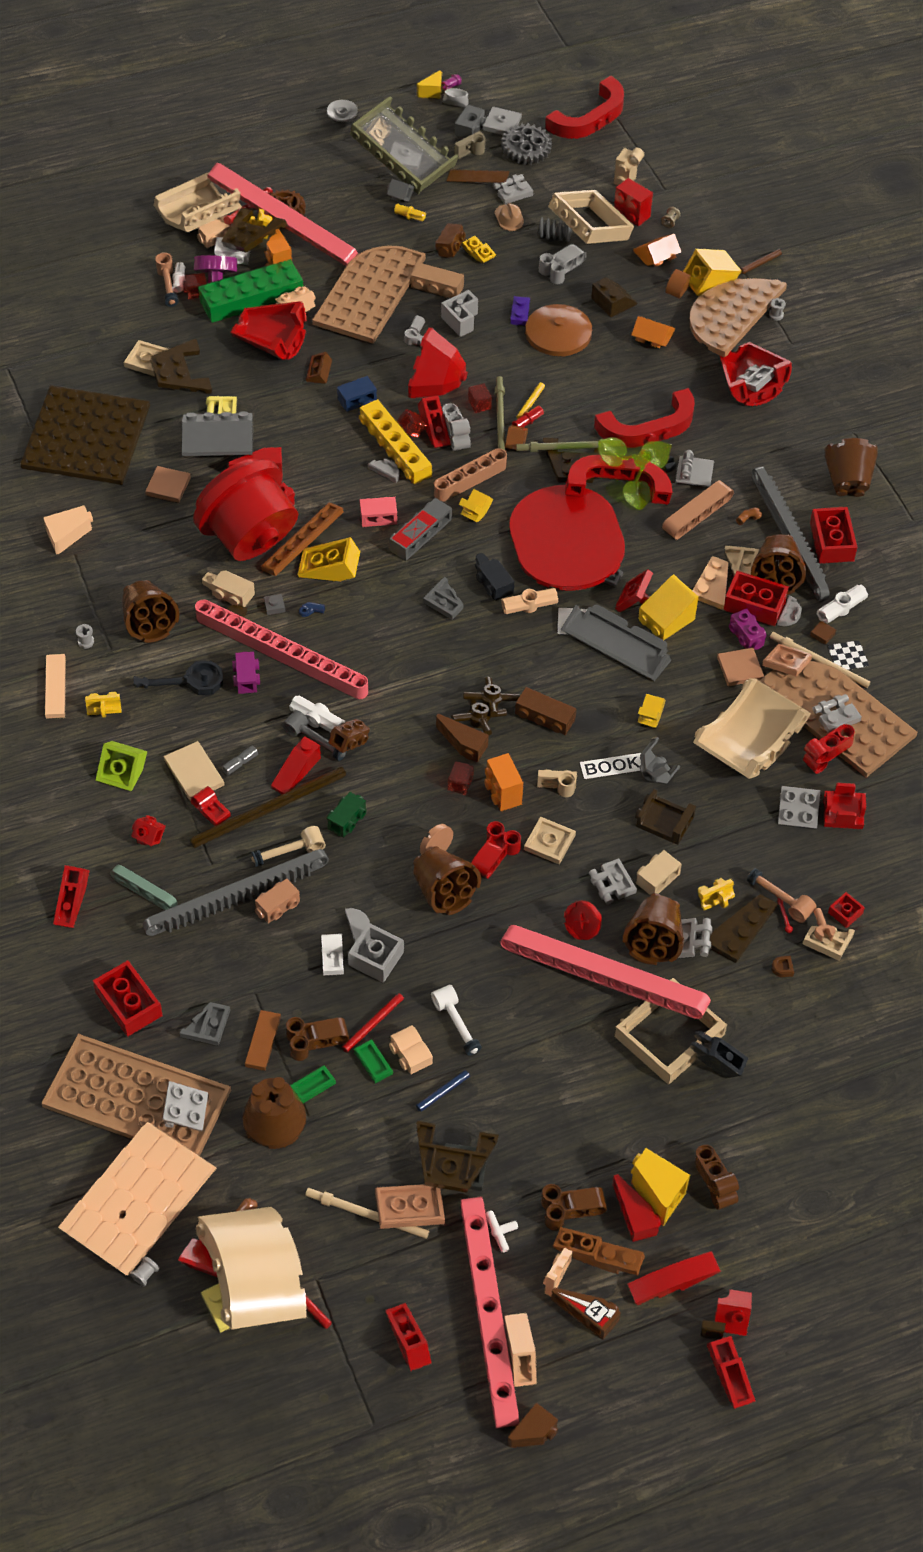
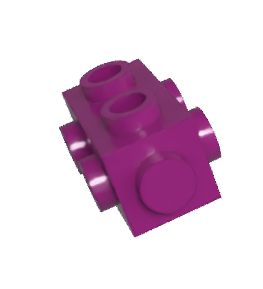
M748 609L731 615L730 631L737 636L742 646L746 649L754 648L755 650L764 646L766 632L763 627H760L755 616Z
M254 652L235 653L236 660L232 661L233 672H237V675H233L234 687L238 686V694L256 693L257 685H260V674H256V670H259V660L255 659Z

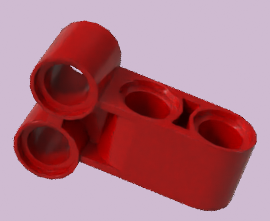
M843 724L820 740L816 738L810 740L804 747L806 754L803 757V761L814 773L822 772L827 767L829 761L853 745L854 728L851 725Z
M498 821L488 824L487 841L472 861V864L479 870L480 875L488 879L507 854H518L521 849V835L514 830L504 832L503 824Z

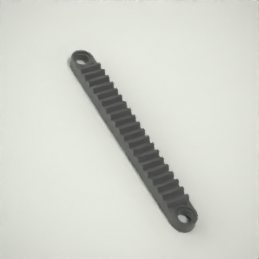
M763 466L753 468L752 477L778 528L783 535H791L798 545L806 567L805 578L818 601L829 599V588L825 582L826 575L822 574L823 569L819 568V563H816L817 558H814L811 547H808L809 543L805 542L806 538L802 537L803 532H800V527L794 521L795 517L791 516L792 512L789 511V506H786V501H783L784 497L780 496L781 491H778V486H775V481H772L773 477L768 476Z
M323 849L312 851L150 916L144 920L142 926L149 936L166 930L171 933L172 928L178 930L179 925L185 927L187 922L193 924L194 919L200 921L202 916L208 918L209 913L215 915L216 910L222 912L224 907L230 909L231 904L237 906L238 901L245 903L246 898L252 900L253 895L258 897L260 892L266 893L276 883L282 882L285 879L296 882V878L302 880L303 875L309 877L310 872L324 867L328 863L329 858Z

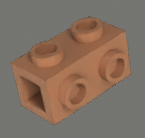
M288 879L276 883L272 889L260 894L255 900L256 914L260 919L264 918L268 924L273 920L279 919L287 910L293 909L300 902L299 891Z

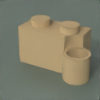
M624 148L616 158L615 185L621 184L627 178L633 181L636 179L637 165L644 157V152L640 148H634L633 151Z

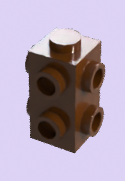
M447 224L444 230H442L441 235L435 242V248L439 256L454 257L456 252L459 251L466 237L461 224Z
M354 719L335 726L330 732L331 737L328 743L342 753L353 750L368 741L370 728L363 721Z

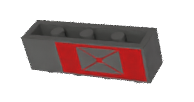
M437 498L428 502L397 533L391 535L389 539L390 551L407 561L452 520V508Z

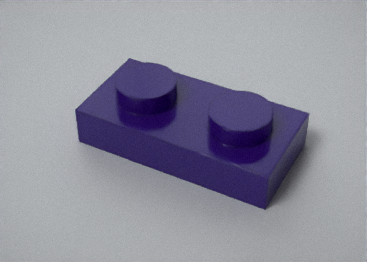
M514 296L510 324L526 326L530 298Z

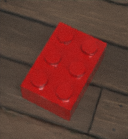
M848 507L813 509L810 526L819 563L854 561L858 547Z
M737 570L726 594L723 610L735 614L748 609L755 616L756 621L776 626L786 602L789 586Z
M128 960L93 980L95 993L127 1037L163 1016L160 1002Z

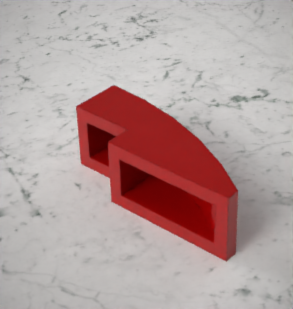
M732 1336L707 1343L716 1371L733 1408L756 1402L742 1359L738 1357Z

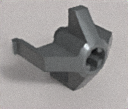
M653 737L640 754L641 765L639 769L643 777L648 781L667 784L677 770L680 769V766L674 765L670 770L664 757H657L653 754L651 749L659 740L658 737Z

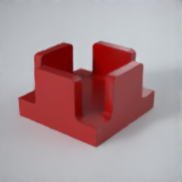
M836 783L834 791H824V827L863 829L866 793H854L856 785L851 783Z

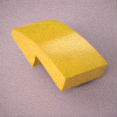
M476 236L462 243L465 251L481 263L496 257V254L487 243L483 245Z

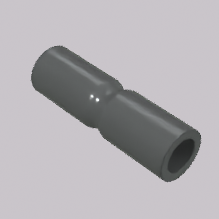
M250 746L237 757L221 766L223 772L227 776L243 764L256 757L258 751L254 746Z

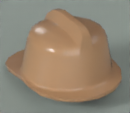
M507 203V205H501L496 208L495 215L503 229L516 231L523 226V216L518 206Z

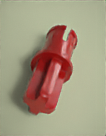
M537 406L529 412H524L523 416L512 422V425L525 427L528 424H533L534 420L544 414L543 408Z

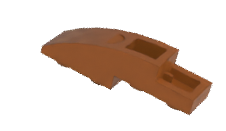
M560 1227L553 1245L555 1249L561 1252L564 1248L572 1251V1258L616 1274L622 1271L638 1275L645 1257L644 1252L602 1242L601 1237Z

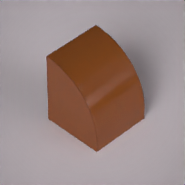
M676 269L668 281L665 293L680 299L689 288L690 275Z
M511 425L508 428L505 448L516 450V444H525L528 428Z

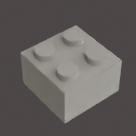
M368 923L348 952L349 966L384 983L404 953V940Z

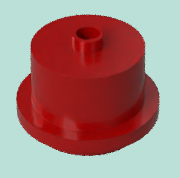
M248 459L227 468L203 489L196 501L193 522L203 535H216L234 559L245 561L259 556L282 540L295 525L298 519V511L280 488L283 474L278 466L271 460Z

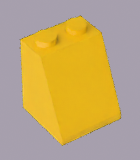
M695 249L683 272L690 275L689 286L697 296H701L704 292L717 285L734 281L739 276L741 270L725 250Z
M673 574L640 607L638 619L655 636L665 640L695 620L699 596Z
M645 1148L643 1153H638L632 1162L634 1166L631 1170V1174H633L631 1183L639 1195L652 1206L654 1214H658L661 1225L664 1226L685 1196L690 1175Z

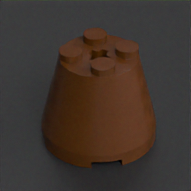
M846 438L842 439L841 443L828 444L824 450L825 460L837 496H846L847 494H854L856 497L864 496V492L870 488L878 455L877 445L869 444L867 439Z
M777 534L768 536L752 562L751 575L789 586L787 595L794 593L795 589L804 583L806 567L798 545L791 535Z
M148 580L137 581L124 588L122 596L124 624L129 634L147 643L156 642L167 637L174 625L179 621V608L174 599Z
M437 846L426 851L421 856H417L413 861L414 877L429 906L436 913L452 915L460 912L472 902L470 898L476 888H480L481 875L472 863Z
M652 893L650 897L641 903L626 925L623 934V943L629 949V954L632 957L646 964L657 965V962H673L681 955L684 936L680 904L677 901L661 896L658 893Z
M282 1077L267 1078L253 1086L243 1111V1126L247 1136L251 1141L267 1146L269 1149H279L294 1143L306 1125V1111L302 1101Z

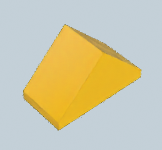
M440 70L417 83V97L441 98L442 72Z

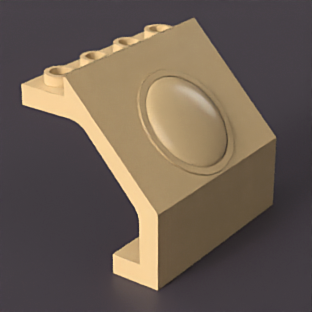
M208 173L155 196L154 206L166 224L189 232L241 208L242 206L239 203L241 193L236 188L233 194L227 195L225 193L224 196L221 195L207 177Z

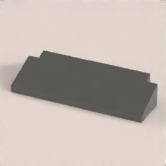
M575 605L561 628V631L652 681H655L671 662L670 656L666 654L668 652L666 641L638 626H633L631 629L628 628V622L625 619L599 605H594L592 608L589 607L585 613L581 611L579 606Z

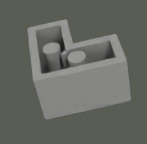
M469 290L441 303V318L460 337L474 331V316L478 314V299Z

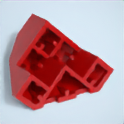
M428 328L420 344L421 355L416 357L413 369H416V372L408 384L409 398L444 395L458 388L462 381H465L467 378L466 363L457 348L434 329Z

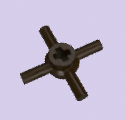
M491 677L485 678L483 691L463 692V699L482 700V703L489 707L492 717L498 715L497 707L501 701H517L520 697L519 694L501 693L500 687L493 684Z
M467 699L471 707L469 712L451 716V719L457 722L470 720V724L473 727L482 728L483 732L489 736L492 734L487 722L490 718L494 717L491 716L489 707L484 703H477L476 700ZM497 709L498 715L496 717L507 716L506 709Z

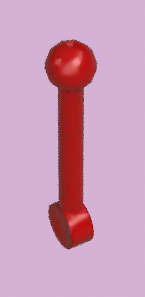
M777 898L786 925L785 931L791 933L793 928L789 924L783 900Z

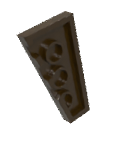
M762 894L758 895L710 934L711 949L737 963L775 911L777 903Z

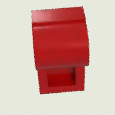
M206 786L191 797V804L214 826L223 823L231 817L230 811L217 800L215 792L209 786Z

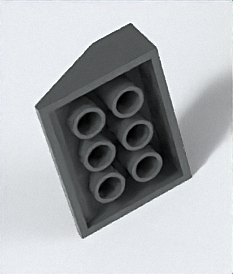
M245 411L239 413L223 412L221 414L207 412L204 414L187 413L183 415L182 456L252 454V413Z

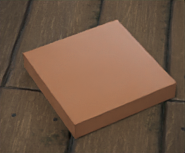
M157 466L145 491L146 495L179 503L190 481L191 474Z
M778 644L763 660V666L797 677L812 660V654Z
M754 648L718 654L717 658L728 686L744 684L749 678L761 680L764 677Z

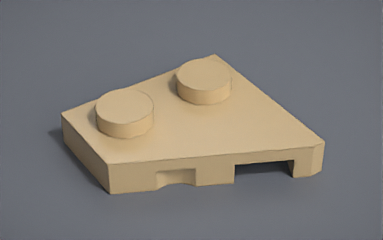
M725 546V553L734 576L737 570L751 575L752 562L759 549Z
M811 926L804 938L803 944L840 961L855 930L848 929V932H839L835 928L833 940L830 941L828 935L823 933L824 937L821 942L814 935L815 928L818 926Z

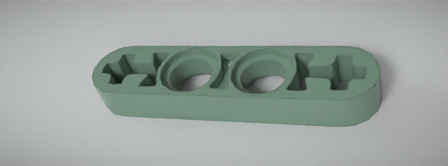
M117 864L110 872L115 881L163 910H168L178 905L177 900L172 895L122 865Z

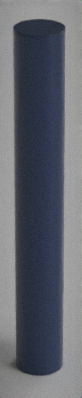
M464 1070L416 1105L418 1111L422 1112L470 1077L469 1073Z

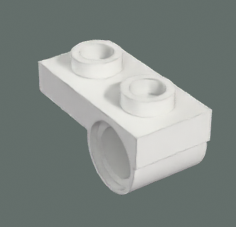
M342 934L321 935L323 975L344 974Z

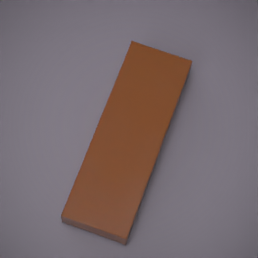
M260 1011L245 1067L266 1071L281 1014Z

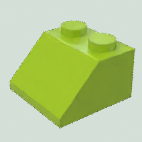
M114 741L105 743L102 749L96 781L132 791L143 771L147 751Z

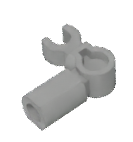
M415 316L409 329L405 331L404 342L407 345L417 346L421 344L423 336L419 333L425 323L423 317Z

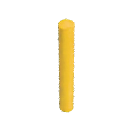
M540 382L516 416L517 419L523 416L524 412L529 411L544 389L545 385Z

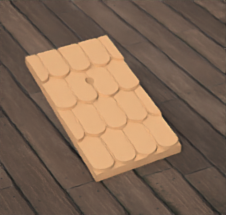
M147 1122L127 1147H124L105 1173L98 1178L83 1199L76 1204L58 1228L129 1276L130 1272L139 1264L215 1171L216 1167L153 1124Z

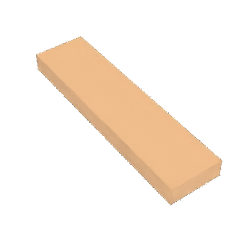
M65 654L46 655V719L65 717Z

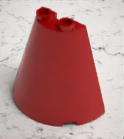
M303 301L245 308L239 316V324L234 325L231 334L233 337L279 359H291L300 350L306 330L303 329L304 321H306Z
M751 342L740 345L736 352L730 351L726 357L720 356L731 394L738 402L748 406L762 405L771 401L782 392L783 385L790 379L792 363L789 360ZM757 365L759 368L762 365L774 368L775 376L757 392L747 390L746 381L743 378L736 381L738 376L743 375L749 367Z

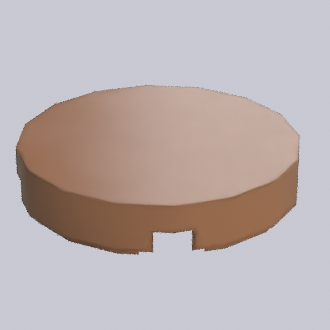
M445 824L433 827L428 832L430 835L427 838H423L420 845V853L422 855L435 846L446 851L453 839L452 829Z

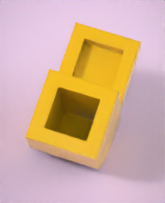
M473 489L468 501L462 498L459 503L463 507L461 515L478 522L487 513L493 499Z
M646 694L643 706L639 708L638 714L640 716L638 723L656 728L666 700Z

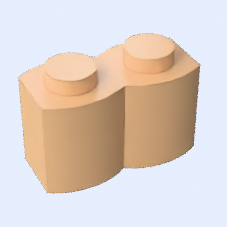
M413 1025L391 1035L389 1047L394 1055L397 1054L401 1058L399 1062L403 1070L413 1074L433 1064L431 1052Z

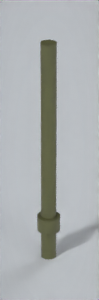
M498 376L496 377L495 387L498 449L505 450L503 406L505 387L503 386V378Z
M620 440L558 443L530 442V444H516V450L538 452V450L620 447Z

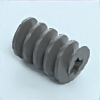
M541 217L538 235L540 233L541 238H544L546 235L547 239H550L553 235V240H556L559 236L560 241H563L565 238L566 242H569L572 229L566 223L563 225L562 220L556 224V219L550 223L549 218L544 222L543 217Z

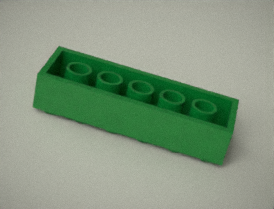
M291 259L199 286L200 303L213 323L242 314L245 308L275 304L276 298H279L282 294L290 293L298 287H303V279Z

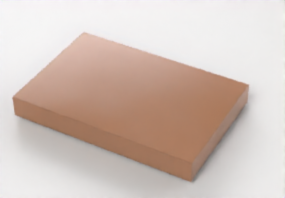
M425 1184L375 1188L380 1229L445 1224L440 1188L425 1186Z

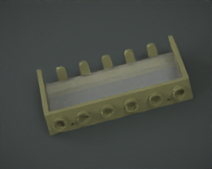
M389 96L354 122L350 135L398 176L400 180L414 186L413 191L419 195L427 186L449 169L455 167L458 155H454L451 159L448 158V148L444 146L440 151L436 147L437 138L435 136L431 137L430 141L424 137L426 129L423 126L416 130L413 127L414 118L412 116L407 121L401 116L403 112L402 107H397L396 111L390 107L392 97Z

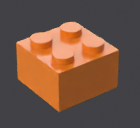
M509 753L488 759L484 783L486 789L492 793L491 797L494 805H498L500 811L522 805L523 781Z

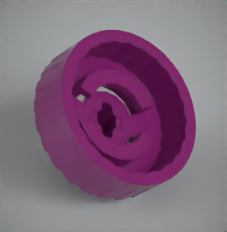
M212 255L195 256L194 271L208 273V284L222 280L224 273L237 272V258Z

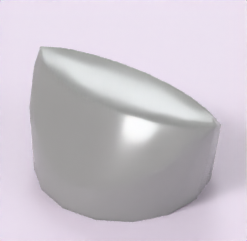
M447 89L442 102L453 106L466 107L468 105V93L461 89Z

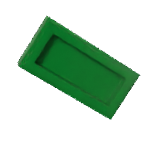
M372 1039L354 1048V1053L374 1083L393 1074V1070Z
M324 1065L290 1086L302 1103H305L335 1085L336 1080Z

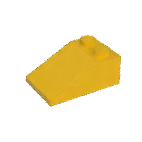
M351 537L305 548L302 553L298 576L330 581H343L355 578L360 550Z

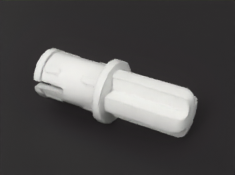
M182 262L176 263L175 272L172 275V288L177 293L183 291V281H185V266Z

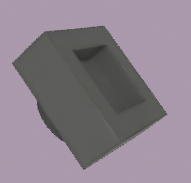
M282 594L264 597L267 615L285 612Z

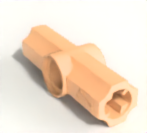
M555 588L540 591L527 589L521 595L502 598V609L504 614L519 611L533 613L538 607L557 604V591Z

